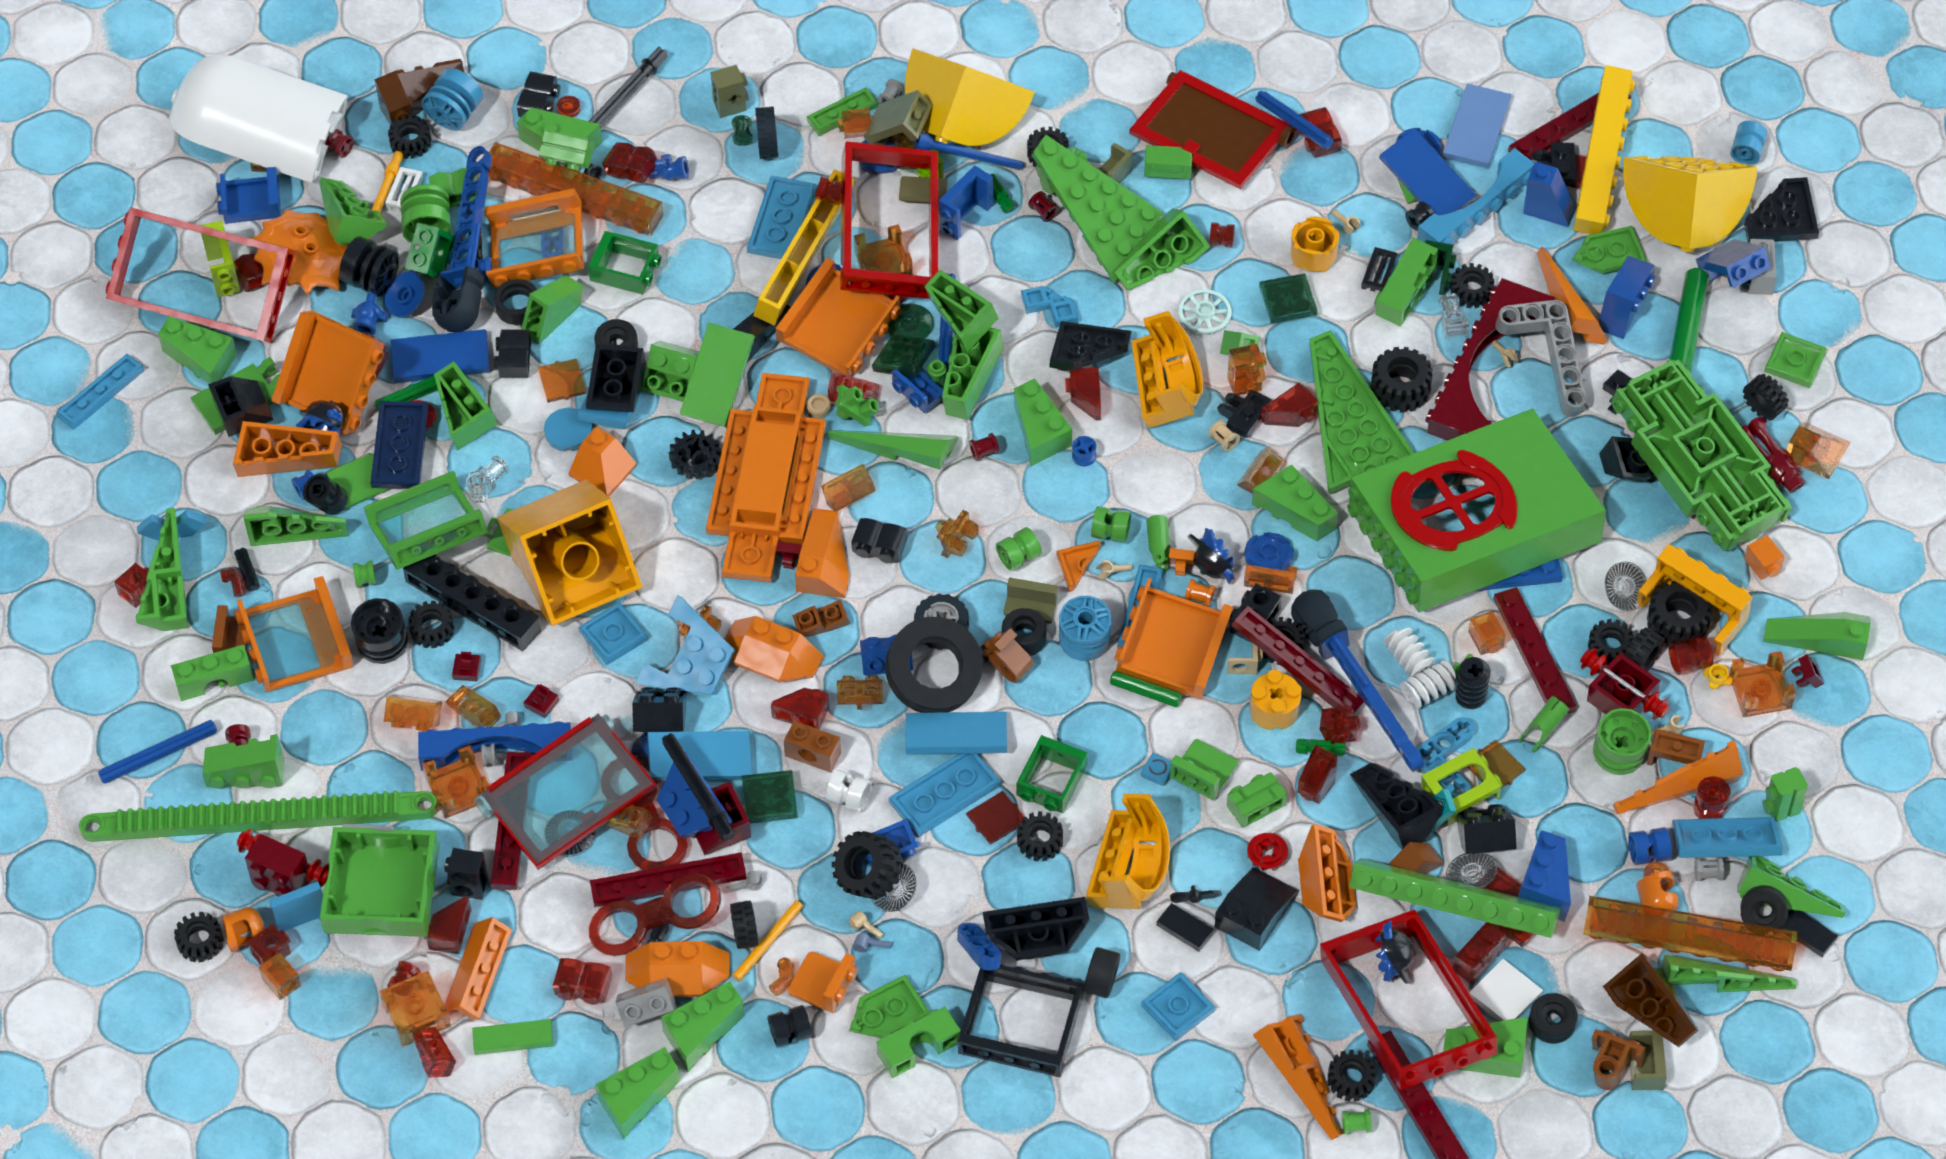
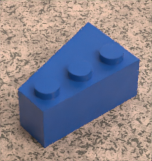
M1627 256L1606 291L1598 321L1603 332L1624 339L1635 314L1639 310L1641 301L1645 300L1649 288L1651 289L1656 278V275L1653 274L1654 264Z
M1541 830L1518 897L1560 907L1559 921L1565 922L1571 905L1566 838Z

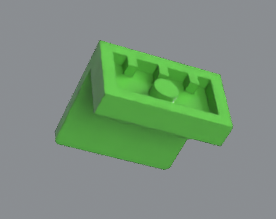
M1195 739L1182 758L1175 755L1171 760L1170 778L1214 801L1238 766V760Z

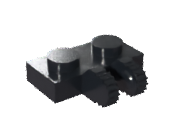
M1551 142L1550 151L1537 150L1533 152L1534 161L1558 168L1565 185H1576L1574 143Z
M1252 389L1245 398L1229 392L1225 396V400L1233 407L1221 403L1217 407V411L1229 419L1226 425L1229 430L1248 438L1271 407L1272 399Z

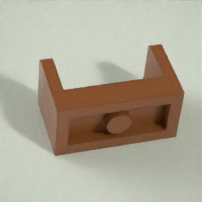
M1655 729L1647 765L1652 766L1654 756L1691 764L1701 759L1705 741Z

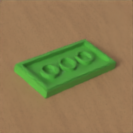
M708 322L679 414L721 427H727L730 409L733 408L755 338L754 335Z

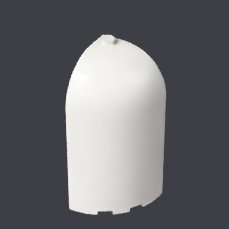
M211 55L194 64L184 77L178 90L174 91L171 99L173 104L169 122L179 135L194 143L266 168L276 167L278 172L312 183L320 174L323 159L328 148L327 145H324L328 134L333 135L337 125L343 118L348 95L237 57Z

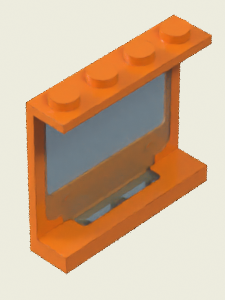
M575 188L485 207V216L491 225L492 270L486 271V275L493 288H497L502 283L513 279L531 281L584 269L582 202Z
M323 576L314 578L315 590L247 609L244 608L242 599H237L238 610L234 611L237 624H242L244 627L241 630L244 644L250 645L251 649L247 650L251 664L256 663L258 669L254 670L258 684L263 683L265 692L353 668L351 652Z

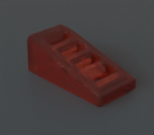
M831 372L828 386V398L830 401L836 402L838 398L837 386L841 384L847 388L856 386L861 389L863 399L873 398L877 401L880 384ZM866 390L871 391L870 397L865 396Z
M437 1027L413 1028L412 1035L427 1076L429 1078L449 1077L456 1060Z

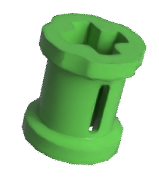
M1365 1109L1364 1112L1356 1113L1342 1111L1344 1135L1352 1131L1371 1133L1370 1110Z

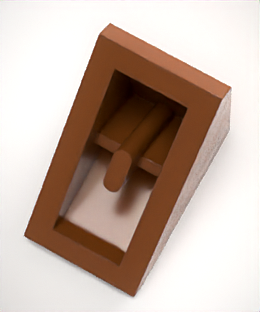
M1409 842L1388 865L1428 874L1443 866V861L1430 843Z

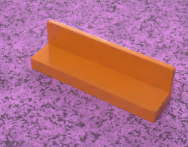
M494 917L474 924L442 1010L444 1013L458 1010L473 1021L480 1019L512 932L511 928Z

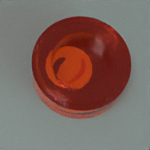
M574 96L560 98L557 102L558 114L576 117L581 111L580 101Z

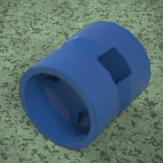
M1666 827L1651 829L1649 833H1646L1644 830L1629 833V852L1634 865L1648 864L1651 859L1655 862L1671 860L1672 846Z

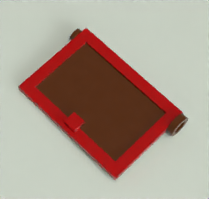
M1179 70L1177 74L1174 72L1169 74L1166 81L1167 86L1129 129V134L1152 146L1182 147L1181 149L1192 153V166L1240 190L1279 144L1284 148H1288L1294 141L1297 130L1285 121L1182 70Z

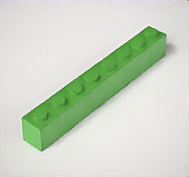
M1362 858L1354 863L1349 888L1549 938L1556 933L1561 911L1560 907Z

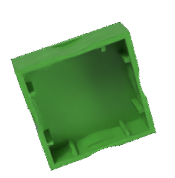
M333 827L328 858L329 875L324 886L320 912V922L324 933L427 937L440 847L436 831L404 829L378 831L370 828Z

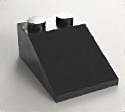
M608 345L595 346L586 409L622 412L635 411L643 384L646 365L643 348Z
M1252 867L1231 889L1215 912L1214 927L1260 951L1295 898L1298 890Z

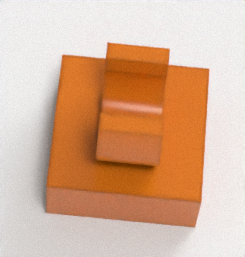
M1170 548L1169 563L1176 564L1175 575L1185 576L1186 565L1194 566L1195 551Z

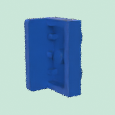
M914 363L901 373L897 369L892 371V386L899 394L902 393L908 398L914 408H919L924 414L943 400V389Z
M897 634L887 638L869 637L865 640H859L863 674L865 676L886 674V656ZM911 653L909 659H910V670L912 671V670H913V662H912V653Z
M907 819L873 832L892 840L895 843L894 846L899 848L900 853L898 856L901 855L902 859L916 854L915 849L921 846L919 841L916 842ZM869 853L866 858L869 866L872 867V855Z

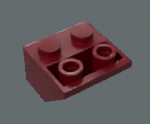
M731 782L714 787L712 791L731 818L732 822L730 825L734 830L735 837L728 839L727 842H723L714 827L713 830L697 833L695 837L704 855L751 837L750 821Z

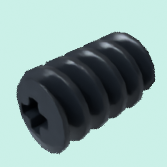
M1470 657L1462 661L1459 666L1455 699L1463 708H1479L1487 699L1491 670L1484 660L1478 657Z

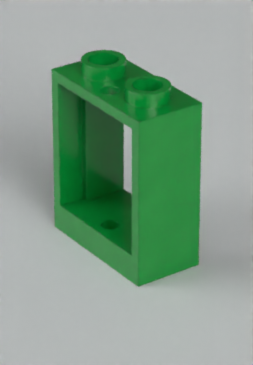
M417 222L405 269L419 276L436 280L437 273L445 271L447 268L455 236L440 228ZM417 244L419 245L418 250L415 249V245Z
M604 231L588 265L590 281L643 295L646 287H650L655 268L658 269L662 257L659 255L658 244ZM613 252L647 260L640 276L637 277L607 269L606 266Z
M1041 735L1016 782V796L1026 802L1042 805L1049 811L1063 813L1087 768L1088 752ZM1043 758L1074 770L1061 796L1030 785Z

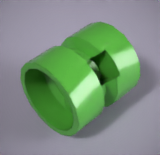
M1097 506L1092 522L1091 537L1103 540L1110 537L1114 542L1126 543L1130 529L1131 512L1117 510L1113 513L1110 508Z
M1028 527L1014 533L1013 538L1007 537L996 543L997 554L1009 571L1022 566L1024 560L1031 561L1042 554L1041 545L1037 537Z

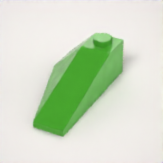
M1172 208L1155 223L1113 273L1125 289L1130 290L1153 280V278L1161 274L1169 273L1177 267L1194 262L1210 245L1183 210Z
M274 506L246 508L244 513V522L250 546L349 536L345 518Z
M1838 612L1769 618L1766 622L1763 642L1863 660L1868 644L1871 624L1870 616Z
M1749 856L1737 884V893L1740 894L1741 898L1753 887L1768 885L1778 889L1784 895L1788 909L1843 918L1846 914L1844 905L1817 889L1809 891L1807 885L1802 882L1803 880L1796 876L1794 878L1786 877L1781 872L1782 868L1761 856Z

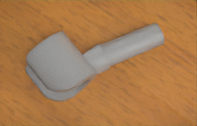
M510 711L505 714V722H501L493 727H502L503 725L519 726L520 718L517 717L516 711Z
M750 871L746 881L726 886L727 892L742 888H748L753 891L759 890L762 885L760 872Z

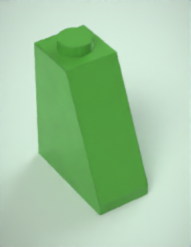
M565 275L530 293L522 329H530L531 339L538 344L541 343L580 306L584 286Z

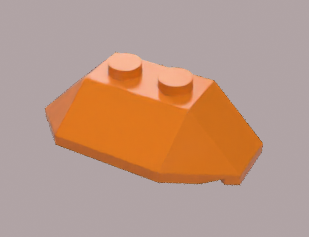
M758 616L735 620L724 638L735 649L732 655L734 665L779 683L805 677L806 679L813 678L824 660V655L801 633Z
M1313 824L1310 827L1298 859L1302 905L1321 917L1342 922L1356 909L1355 890L1349 888L1352 876V863L1344 847L1337 840L1338 835L1335 830Z
M703 941L649 942L626 955L625 981L638 988L667 978L674 998L700 997L714 990L723 981L725 982L730 978V953Z

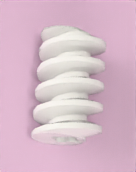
M1410 627L1397 629L1385 637L1383 644L1388 647V651L1391 654H1394V659L1399 662L1401 668L1405 669V673L1408 676L1415 677L1416 674L1423 673L1427 668L1432 669L1435 658H1427L1430 652L1427 649L1422 650L1424 647L1422 642L1416 643L1418 636L1411 635L1413 630Z
M1443 660L1440 664L1432 666V669L1427 668L1423 673L1420 672L1415 677L1408 678L1406 682L1402 681L1400 689L1406 700L1419 709L1422 707L1420 700L1425 704L1430 703L1429 695L1434 700L1438 699L1437 691L1443 696L1446 695V686L1450 691H1454L1456 675L1451 664Z

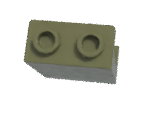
M919 90L880 103L864 139L869 144L885 146L888 137L903 132L910 141H914L919 138L933 105Z

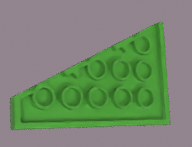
M1045 135L1034 150L1032 157L1037 165L1041 167L1045 178H1048L1056 190L1055 194L1063 207L1068 210L1072 221L1076 222L1083 233L1082 237L1090 250L1096 255L1100 266L1103 265L1108 273L1110 282L1115 284L1118 278L1113 271L1157 223L1163 212Z

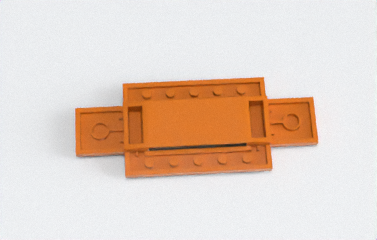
M762 373L756 406L753 407V411L730 409L706 525V534L729 536L722 568V577L771 583L778 541L803 545L826 429V419L804 417L810 386V378ZM796 438H798V440H797V445H796V450H795V455H794V460H793V465H792V470H791V476H790L788 491H787V496H786V501H785V506H784V511H783V516H782L783 503H784V498H785V493H786V488H787V483H788V478H789V473H790V468H791V463H792V458H793V453H794V448H795V442H796Z

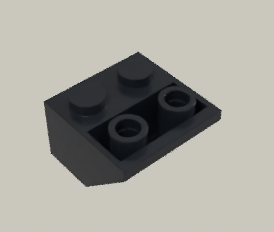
M230 376L208 384L213 402L228 437L240 433L243 421L268 423L274 420L258 381Z
M644 687L641 688V691H636L632 702L633 732H684L687 691H681V688L669 687L666 688V691H656V688Z
M1491 804L1486 809L1469 807L1457 814L1461 848L1465 854L1517 849L1515 819L1503 805Z

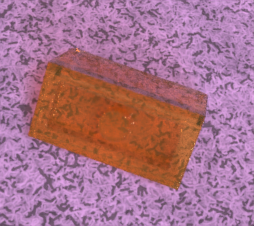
M1246 565L1244 586L1253 588L1255 583L1271 591L1293 594L1297 567L1289 566L1283 571Z

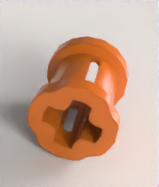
M1191 579L1186 590L1185 599H1192L1210 607L1216 587L1213 585L1208 587Z

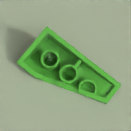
M320 177L319 184L329 232L338 244L349 245L353 239L359 236L368 239L386 228L387 222L382 214L377 210L372 212L368 208L369 203L356 198L357 193L343 181Z

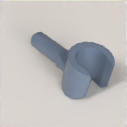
M860 933L856 936L853 949L864 953L868 946L890 948L891 942L874 940L869 935Z

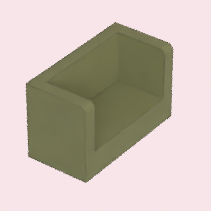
M1113 143L1111 145V157L1098 170L1120 184L1132 171V153Z
M1631 1031L1629 1040H1635L1645 1047L1646 1056L1642 1068L1638 1067L1633 1059L1629 1063L1632 1090H1664L1667 1077L1663 1037L1655 1031Z

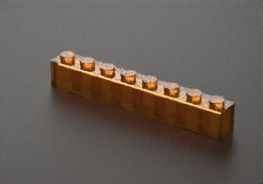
M496 142L489 151L492 160L490 170L487 171L491 181L504 183L511 188H518L529 192L533 196L575 188L582 202V212L590 214L597 219L601 218L612 222L616 226H623L634 230L636 233L652 236L663 218L662 201L578 171L567 169L561 165L558 167L547 165L544 159Z
M1589 896L1583 935H1588L1593 939L1606 938L1621 944L1634 943L1640 944L1645 948H1663L1672 953H1691L1700 958L1708 956L1718 958L1724 962L1737 961L1751 967H1770L1775 971H1792L1797 946L1796 931Z

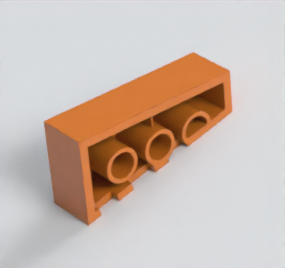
M243 421L233 466L238 477L338 467L342 443L336 431Z

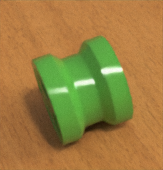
M373 560L361 565L353 563L356 587H361L366 583L370 585L376 584Z

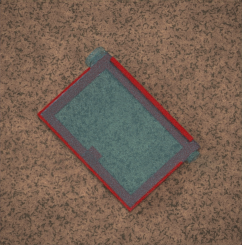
M598 713L592 718L588 717L487 787L488 790L473 799L487 820L493 816L498 819L537 870L657 788L653 779L611 728L614 727V724L607 714L601 717Z

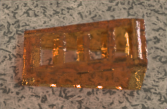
M464 685L445 701L449 707L476 728L480 726L492 727L501 718L496 705ZM467 696L468 698L460 705L459 703Z
M608 800L603 809L608 807L614 801ZM631 805L621 812L618 819H615V816L605 823L604 826L640 839L652 822L650 810Z

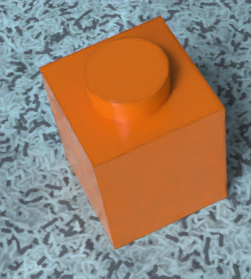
M1767 535L1747 545L1744 559L1759 579L1763 580L1780 573L1785 556Z

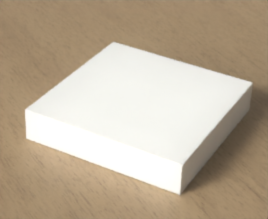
M1502 959L1469 994L1474 1002L1498 1021L1520 1018L1532 1006L1534 1001L1542 996L1543 990Z

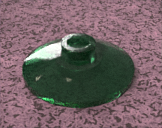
M918 304L900 305L901 312L896 320L892 319L888 324L887 331L893 339L907 344L917 343L926 339L931 334L934 325L931 313L925 307Z

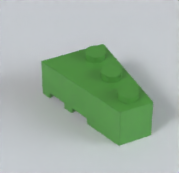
M532 107L517 121L519 140L540 151L545 130L590 139L595 143L593 151L602 143L601 127L597 123Z
M939 270L924 286L931 302L966 352L999 319L991 302L942 270Z
M454 361L434 374L450 437L457 451L498 424L491 409Z
M1292 464L1253 488V506L1272 513V517L1276 519L1281 518L1291 524L1292 528L1311 539L1319 541L1336 530L1338 513Z
M278 734L270 735V740L260 742L253 738L248 739V744L236 746L232 742L205 748L202 774L206 787L219 789L223 787L247 788L249 786H262L264 788H272L274 786H282L284 756Z
M729 981L674 1011L661 1016L663 1032L687 1071L694 1066L693 1064L703 1054H706L711 1049L710 1047L720 1037L723 1038L744 1017L743 1000Z
M1528 1017L1488 1023L1497 1036V1054L1458 1070L1520 1078ZM1471 1026L1446 1029L1443 1052L1479 1038Z
M663 1047L595 1084L599 1102L622 1138L625 1139L638 1121L641 1122L646 1117V1113L655 1104L658 1105L680 1082L676 1063L666 1048Z

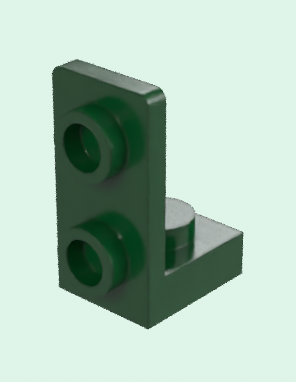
M1425 240V243L1438 249L1436 265H1444L1439 294L1444 295L1445 287L1450 288L1452 273H1449V269H1454L1457 255L1452 254V244Z

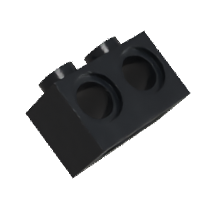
M1255 583L1251 591L1247 590L1244 593L1240 607L1238 609L1234 608L1229 618L1231 625L1247 606L1270 623L1271 619L1275 618L1281 610L1282 596ZM1231 626L1230 633L1248 642H1251L1249 639H1247L1244 635H1242L1239 631H1237L1234 627Z
M453 848L451 857L446 858L444 871L448 873L447 885H450L452 895L483 900L488 881L484 853Z

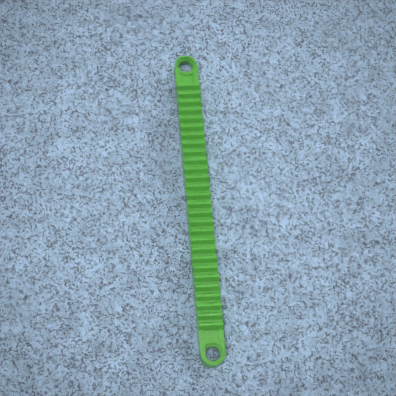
M394 790L393 793L384 791L382 794L373 792L372 795L364 792L362 795L353 793L352 796L343 794L341 797L334 794L329 798L326 795H322L321 798L312 796L311 799L302 797L299 800L292 797L290 800L281 798L280 801L271 799L269 802L261 799L260 802L251 800L249 803L240 801L239 804L231 801L229 804L220 802L219 805L210 803L208 806L201 803L199 806L190 804L188 807L179 805L178 808L171 805L168 808L159 806L158 809L148 807L147 810L138 808L136 811L128 808L127 811L118 809L117 812L92 813L84 816L80 820L79 829L82 837L90 842L245 832L248 829L262 831L343 824L425 820L435 816L438 805L434 794L428 791L399 793L397 790ZM422 801L432 803L431 807L426 810L419 809L418 804ZM91 823L100 825L99 829L95 832L86 831V827Z

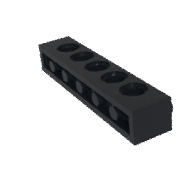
M437 554L403 568L406 583L443 603L448 608L522 652L541 632L539 617L535 612L525 610L511 598L503 597L493 587H486L476 577L464 574L454 564H447Z

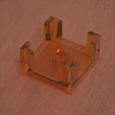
M899 224L888 227V239L866 244L865 233L853 235L854 253L861 270L889 273L902 272L913 275L912 259L909 252L905 253L902 231Z
M1781 651L1770 653L1767 663L1758 666L1743 668L1744 658L1732 660L1729 676L1732 677V687L1743 718L1792 709L1796 692L1793 684H1789L1787 688L1782 673L1784 658Z
M470 745L458 750L460 760L440 769L436 768L434 760L423 764L426 781L432 794L436 797L444 819L483 804L484 802L481 797L489 792L487 788L489 784L486 777L480 774Z
M429 971L380 990L383 1007L393 1021L402 1047L414 1042L413 1033L437 1024L438 1031L451 1027L449 1014Z

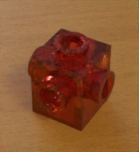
M1351 706L1322 709L1319 730L1325 740H1331V743L1336 742L1340 744L1356 741L1357 731L1360 730L1361 723L1359 716L1355 715Z

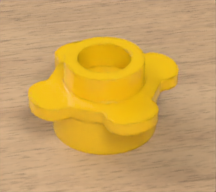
M1714 664L1703 672L1704 677H1707L1709 681L1708 686L1711 689L1715 690L1719 686H1729L1732 684L1729 670L1723 664Z

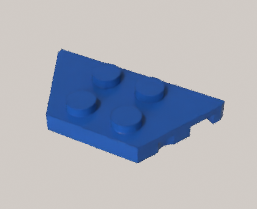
M685 751L686 755L688 756L696 771L700 775L701 779L705 783L706 787L710 791L714 800L716 801L722 811H725V809L717 799L716 795L714 794V792L712 791V789L710 788V786L708 785V783L706 782V780L704 779V777L702 776V774L700 773V771L698 770V768L696 767L688 753ZM673 762L657 797V802L681 837L689 838L697 835L699 832L713 830V827L708 824L706 813ZM728 815L727 820L730 824L732 820Z

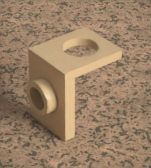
M1252 643V658H1228L1227 674L1257 675L1258 662H1262L1263 651ZM1235 664L1246 665L1245 668H1235L1233 666Z

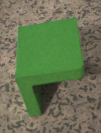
M1224 330L1220 353L1256 360L1260 336Z

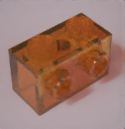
M1257 344L1229 349L1227 378L1235 395L1248 394L1251 389L1256 392L1262 391V381L1266 379L1263 368L1266 366V357L1264 352L1259 351Z
M397 694L386 696L384 722H391V727L406 728V725H413L417 731L430 730L440 725L442 701Z

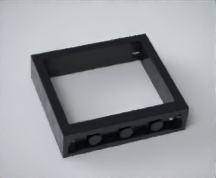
M1000 964V967L996 970L980 968L958 1039V1054L1060 1077L1082 1003L1084 984L1074 982L1070 978H1057L1049 973L1039 974L1031 972L1023 967L1013 968ZM988 981L1072 1000L1057 1055L972 1035Z

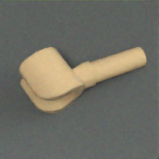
M1336 209L1332 211V214L1345 225L1344 231L1347 234L1353 232L1351 225L1356 229L1359 228L1360 220L1357 217L1351 216L1347 218Z
M1497 341L1492 342V346L1500 352L1506 367H1511L1509 362L1512 360L1519 362L1514 349H1506Z
M1103 560L1096 567V569L1103 570L1098 575V578L1106 579L1112 572L1132 570V565H1113L1109 560Z
M1674 715L1671 717L1668 725L1657 729L1680 734L1684 724L1680 726L1675 725L1679 723L1681 716ZM1655 729L1651 730V737H1653Z
M856 912L850 916L849 924L854 930H858L863 926L877 938L881 939L884 934L868 922L863 912Z

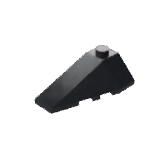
M1612 436L1599 453L1605 474L1620 479L1642 481L1656 477L1646 461L1642 459L1639 452L1631 444L1633 438Z
M1372 762L1350 774L1370 807L1401 850L1409 842L1423 843L1427 840L1443 812L1442 807L1430 793L1425 790L1421 792L1415 789L1412 783L1408 781H1400L1394 777L1393 773Z

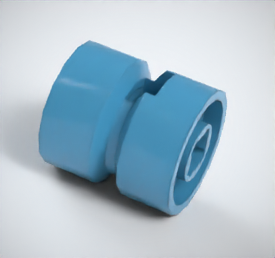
M1755 121L1741 122L1737 127L1735 140L1732 144L1731 157L1738 163L1756 164L1760 160L1765 143L1766 128Z

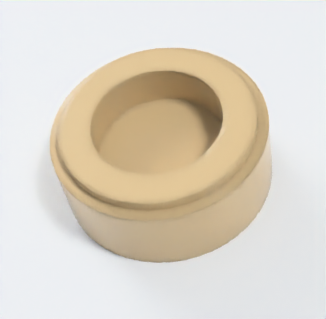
M816 394L807 400V412L811 417L821 419L830 413L831 403L827 396Z

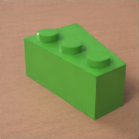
M1414 237L1412 238L1383 291H1380L1375 298V315L1401 327L1435 278L1437 248Z
M170 316L158 333L162 351L180 365L189 368L197 378H202L208 384L221 380L237 355L232 337Z
M1034 378L1014 388V406L1020 429L1023 433L1030 466L1071 447L1072 428Z

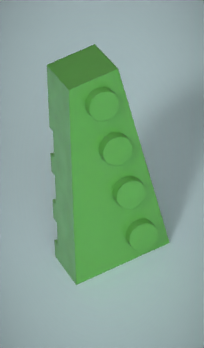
M990 327L968 352H966L956 336L953 335V347L949 357V368L946 373L942 394L946 415L965 420L969 419L1004 349L1001 330Z

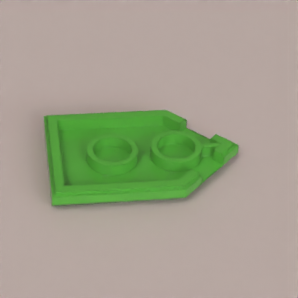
M1632 226L1587 235L1582 246L1572 258V261L1601 274L1620 270L1627 256L1647 262Z
M367 453L325 472L329 479L347 491L348 501L345 509L390 490V488H371L373 453Z
M903 975L859 998L849 1031L881 1038L887 1033H894L902 1029L910 1021L916 1022L929 1011L907 976Z

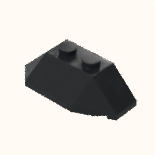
M1085 897L982 912L987 938L1016 961L1069 953L1090 922Z

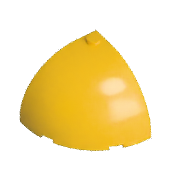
M912 48L906 69L905 94L919 90L933 105L922 130L936 135L935 140L948 144L950 140L963 145L980 146L1000 139L1010 132L1022 119L1035 93L965 65Z
M1649 156L1624 157L1623 179L1628 202L1640 224L1658 240L1681 247V251L1694 252L1695 248L1711 246L1721 241L1738 224L1754 190L1757 166L1737 162L1716 163L1717 160L1695 157L1660 156V158H1650Z

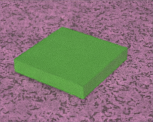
M1781 332L1764 372L1810 388L1827 348Z

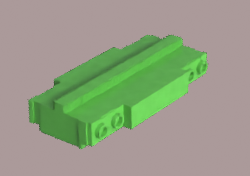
M1669 359L1667 363L1630 380L1625 388L1616 390L1611 403L1615 412L1621 414L1626 421L1628 429L1635 434L1631 444L1639 452L1642 459L1646 461L1648 467L1684 515L1688 518L1695 514L1698 522L1707 528L1713 542L1719 545L1723 552L1736 548L1742 542H1750L1756 539L1761 532L1773 527L1775 523L1783 522L1787 519L1792 507L1789 500L1777 489L1773 479L1768 477L1767 474L1771 465L1714 392L1706 396L1702 386L1696 383L1689 369L1679 359L1676 361Z

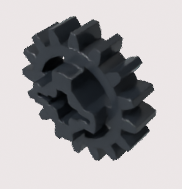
M692 430L691 435L682 432V439L674 438L675 444H670V452L668 453L672 469L677 468L678 475L685 472L687 479L691 475H695V478L699 479V474L703 473L705 477H708V470L716 471V465H719L721 448L719 447V441L713 440L712 434L706 437L704 430L699 434Z

